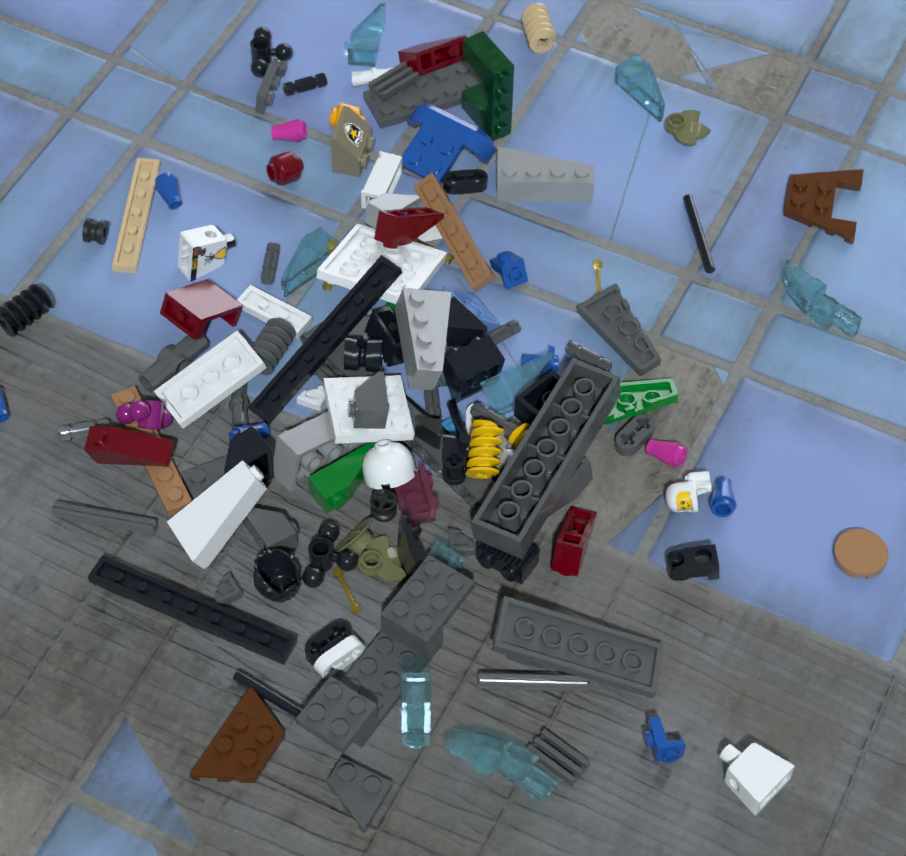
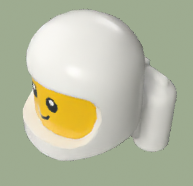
M709 471L691 472L685 476V482L671 484L665 494L668 508L676 513L684 511L698 512V495L712 492Z

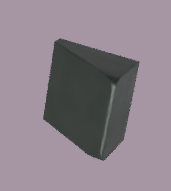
M415 417V436L440 450L442 419Z

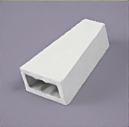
M242 460L167 521L190 559L203 569L210 565L267 488L261 481L264 476L255 465L250 467Z

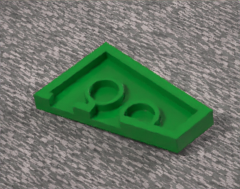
M674 379L621 382V395L605 420V425L677 403L678 392Z

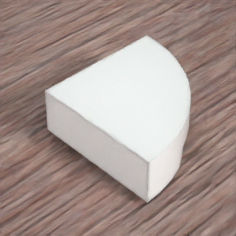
M318 386V388L308 391L305 390L297 397V404L321 411L326 403L323 386Z

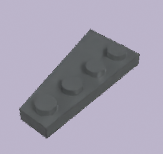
M617 284L578 305L577 313L640 377L660 365L661 358L649 337L644 335L639 320L633 316L630 311V305L626 299H623Z

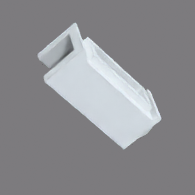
M379 152V158H377L364 189L361 190V208L366 209L370 200L383 193H394L403 173L402 156Z

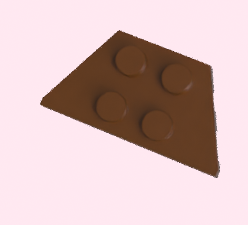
M248 688L191 770L190 779L200 781V778H217V782H230L233 780L240 783L256 782L284 740L285 733L253 688Z

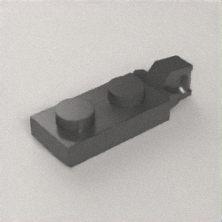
M273 58L271 65L269 64L256 95L255 111L257 113L264 114L267 106L272 105L274 99L273 91L278 90L281 77L285 76L287 61Z

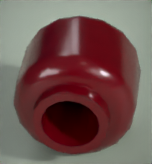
M288 151L272 156L266 166V171L272 182L282 186L298 181L304 166L300 157Z

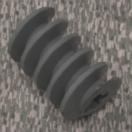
M278 318L268 320L255 339L256 341L251 345L252 349L267 367L260 372L262 375H271L273 368L278 364V360H281L283 357L282 353L286 352L287 346H290L292 343V338L296 337L294 327L285 320Z

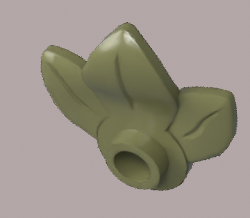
M696 110L671 113L664 122L666 131L674 134L676 140L689 146L696 145V139L705 138L711 132V129L698 121L700 111Z
M386 535L374 538L368 544L367 551L358 559V568L366 576H377L385 582H398L406 578V573L402 569L398 558L397 547H389Z

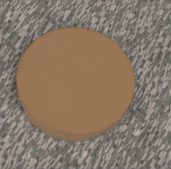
M852 529L841 534L835 542L833 551L837 567L843 573L858 579L860 577L874 578L880 574L887 564L889 552L886 543L879 535L864 529Z

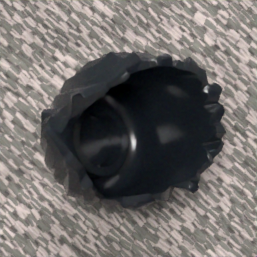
M275 548L273 550L268 549L267 551L262 550L260 552L261 555H258L254 560L253 578L255 588L264 598L273 602L284 603L291 600L299 592L301 583L300 571L297 568V563L293 562V555Z

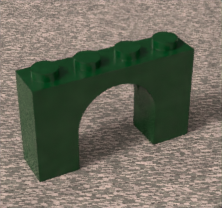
M481 31L463 39V58L479 75L482 82L462 91L461 108L482 131L495 141L511 133L514 64L487 34Z

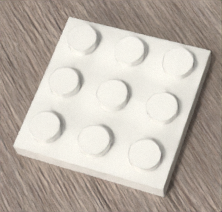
M401 375L385 376L389 410L385 429L353 428V419L348 417V401H353L354 390L372 376L324 378L323 389L335 444L379 442L381 440H413L414 429Z

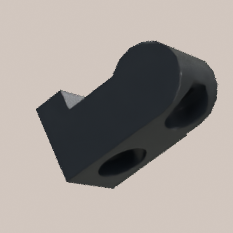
M715 544L674 550L666 555L668 574L670 579L674 581H684L689 578L708 576V580L719 579V561Z

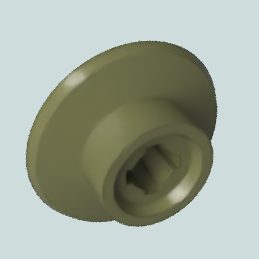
M367 518L352 529L338 543L334 551L340 552L347 548L356 554L361 552L374 538L367 530L372 522L371 518Z

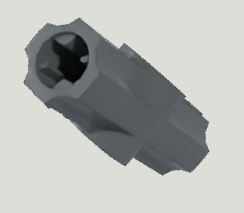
M187 335L174 347L172 345L165 346L159 352L157 361L138 375L144 389L150 393L154 392L189 366L195 358L209 347V343L204 335L198 340H193Z

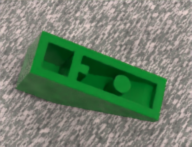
M370 442L308 477L309 493L326 514L334 509H340L351 499L364 480L362 468L364 456L377 442Z

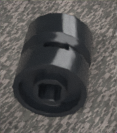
M347 336L344 347V370L359 371L361 367H364L367 372L381 371L383 339L368 338L365 342L361 337Z

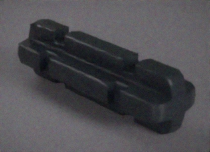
M324 73L315 74V77L311 75L294 80V83L292 81L282 84L285 96L295 95V92L299 94L316 89L315 86H318V88L327 85V77Z

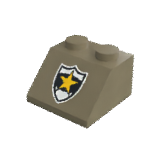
M344 105L331 137L332 172L360 177L363 168L366 169L368 166L369 151L373 152L375 138L372 137V127L349 106Z

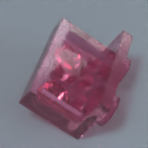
M424 464L418 465V473H415L413 479L393 488L401 516L407 514L413 525L436 521V510L440 509L437 494H432L431 488H433L432 475L430 472L426 473Z

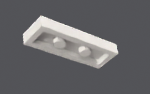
M252 285L237 299L243 305L242 311L266 323L272 318L282 319L290 323L296 331V339H299L312 324V316Z

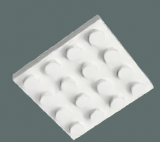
M357 223L317 269L316 278L351 290L382 255L402 270V274L380 298L396 305L403 288L424 290L446 261L447 252L417 242L398 246L397 249L386 248L382 242L374 239L376 229Z

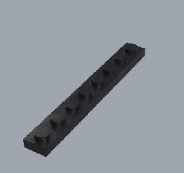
M381 255L248 406L249 410L270 425L402 274L401 268Z
M103 555L88 575L89 582L282 665H285L297 644V637Z

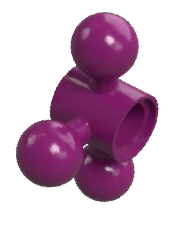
M134 401L131 404H122L116 410V418L120 423L131 424L136 421L138 422V428L161 430L170 426L172 422L171 413L164 409V403L159 401Z

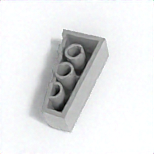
M497 146V201L592 203L594 165Z
M403 288L394 307L409 389L434 390L441 376L451 292Z
M325 411L321 415L309 421H304L295 428L283 431L277 436L273 457L274 476L291 492L298 487L296 482L303 477L308 479L325 462L328 465L335 462L344 449L349 452L361 443L335 444L328 411Z

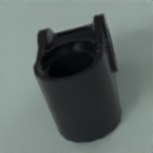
M453 434L443 435L442 476L447 484L459 485L466 479L467 461L469 459L468 451L471 448L469 446L470 440L468 443L463 444L459 441L458 435Z

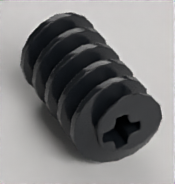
M29 285L28 290H22L20 295H15L12 298V301H6L4 307L0 306L1 327L9 336H15L13 327L18 331H22L21 322L29 326L31 324L29 316L34 320L39 318L37 310L41 314H46L44 305L51 309L53 308L50 297L38 285Z

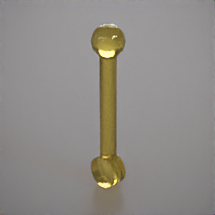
M330 239L327 243L329 247L328 257L337 246V242L334 239ZM324 281L322 285L323 290L330 291L332 284Z
M599 259L593 261V268L596 270L597 290L594 296L602 292L600 269L603 262Z
M336 567L333 570V576L339 579L351 604V612L358 614L361 611V606L355 602L343 577L344 571Z

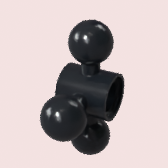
M266 27L257 28L254 32V38L250 42L252 60L250 69L256 77H263L265 75L268 65L272 62V56H276L277 59L288 61L293 56V49L287 43H281L276 48H271L270 40L272 34Z
M333 522L321 524L318 529L319 537L311 540L308 545L310 567L305 569L302 579L309 588L319 587L324 581L323 572L330 570L334 563H337L338 567L346 572L354 570L358 565V556L352 550H343L339 554L333 553L332 543L338 539L340 534L338 526Z

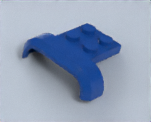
M421 104L415 107L407 120L409 126L415 129L418 125L421 127L402 156V168L423 179L432 172L442 184L443 176L451 170L464 148L472 152L480 162L488 165L496 152L493 139L481 129L431 104Z

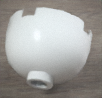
M381 440L370 448L363 459L362 468L365 484L373 489H382L381 485L390 484V488H395L409 482L415 476L414 470L416 471V465L412 453L404 445L397 442Z

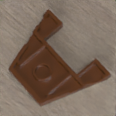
M854 169L790 174L783 216L809 227L815 225L824 229L825 234L830 236L836 234L845 238L844 242L853 244L857 222L832 218L836 188L860 191L864 170Z

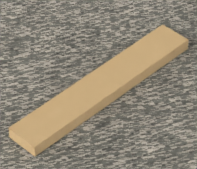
M136 159L111 266L112 272L137 274L156 191L154 187L155 179L160 173V159Z

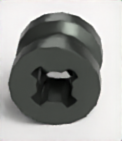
M86 218L82 230L83 241L87 243L96 241L98 244L104 245L108 236V222L105 220L95 222L92 218Z
M385 488L378 489L372 493L370 497V513L372 517L379 522H389L397 515L396 494L392 490Z

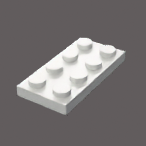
M237 330L154 392L181 428L184 429L267 367Z

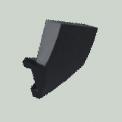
M404 514L401 516L399 524L397 553L401 567L406 573V578H408L422 564L425 557L417 543V539L422 532L421 527L413 528L410 517Z

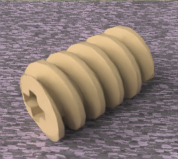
M541 3L528 6L523 11L521 20L529 47L535 53H546L553 48L556 39L548 8Z

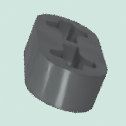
M647 414L635 416L616 435V451L622 456L634 455L653 436L655 429L654 419ZM632 438V443H627Z

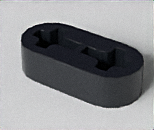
M481 169L449 171L443 176V188L446 193L452 195L480 193L485 191L488 186V175Z
M337 621L312 637L305 645L307 662L314 665L321 656L317 652L313 654V649L318 651L322 649L324 654L345 638L352 636L350 626L345 622ZM337 632L339 635L344 633V638L339 636L334 638V633Z

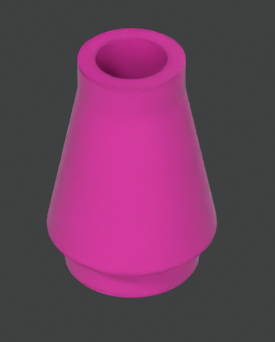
M295 119L271 127L273 140L301 142V140L307 139V128L304 120L299 121V119Z
M650 439L646 447V454L652 455L672 468L676 466L682 467L687 456V448L682 446V443Z

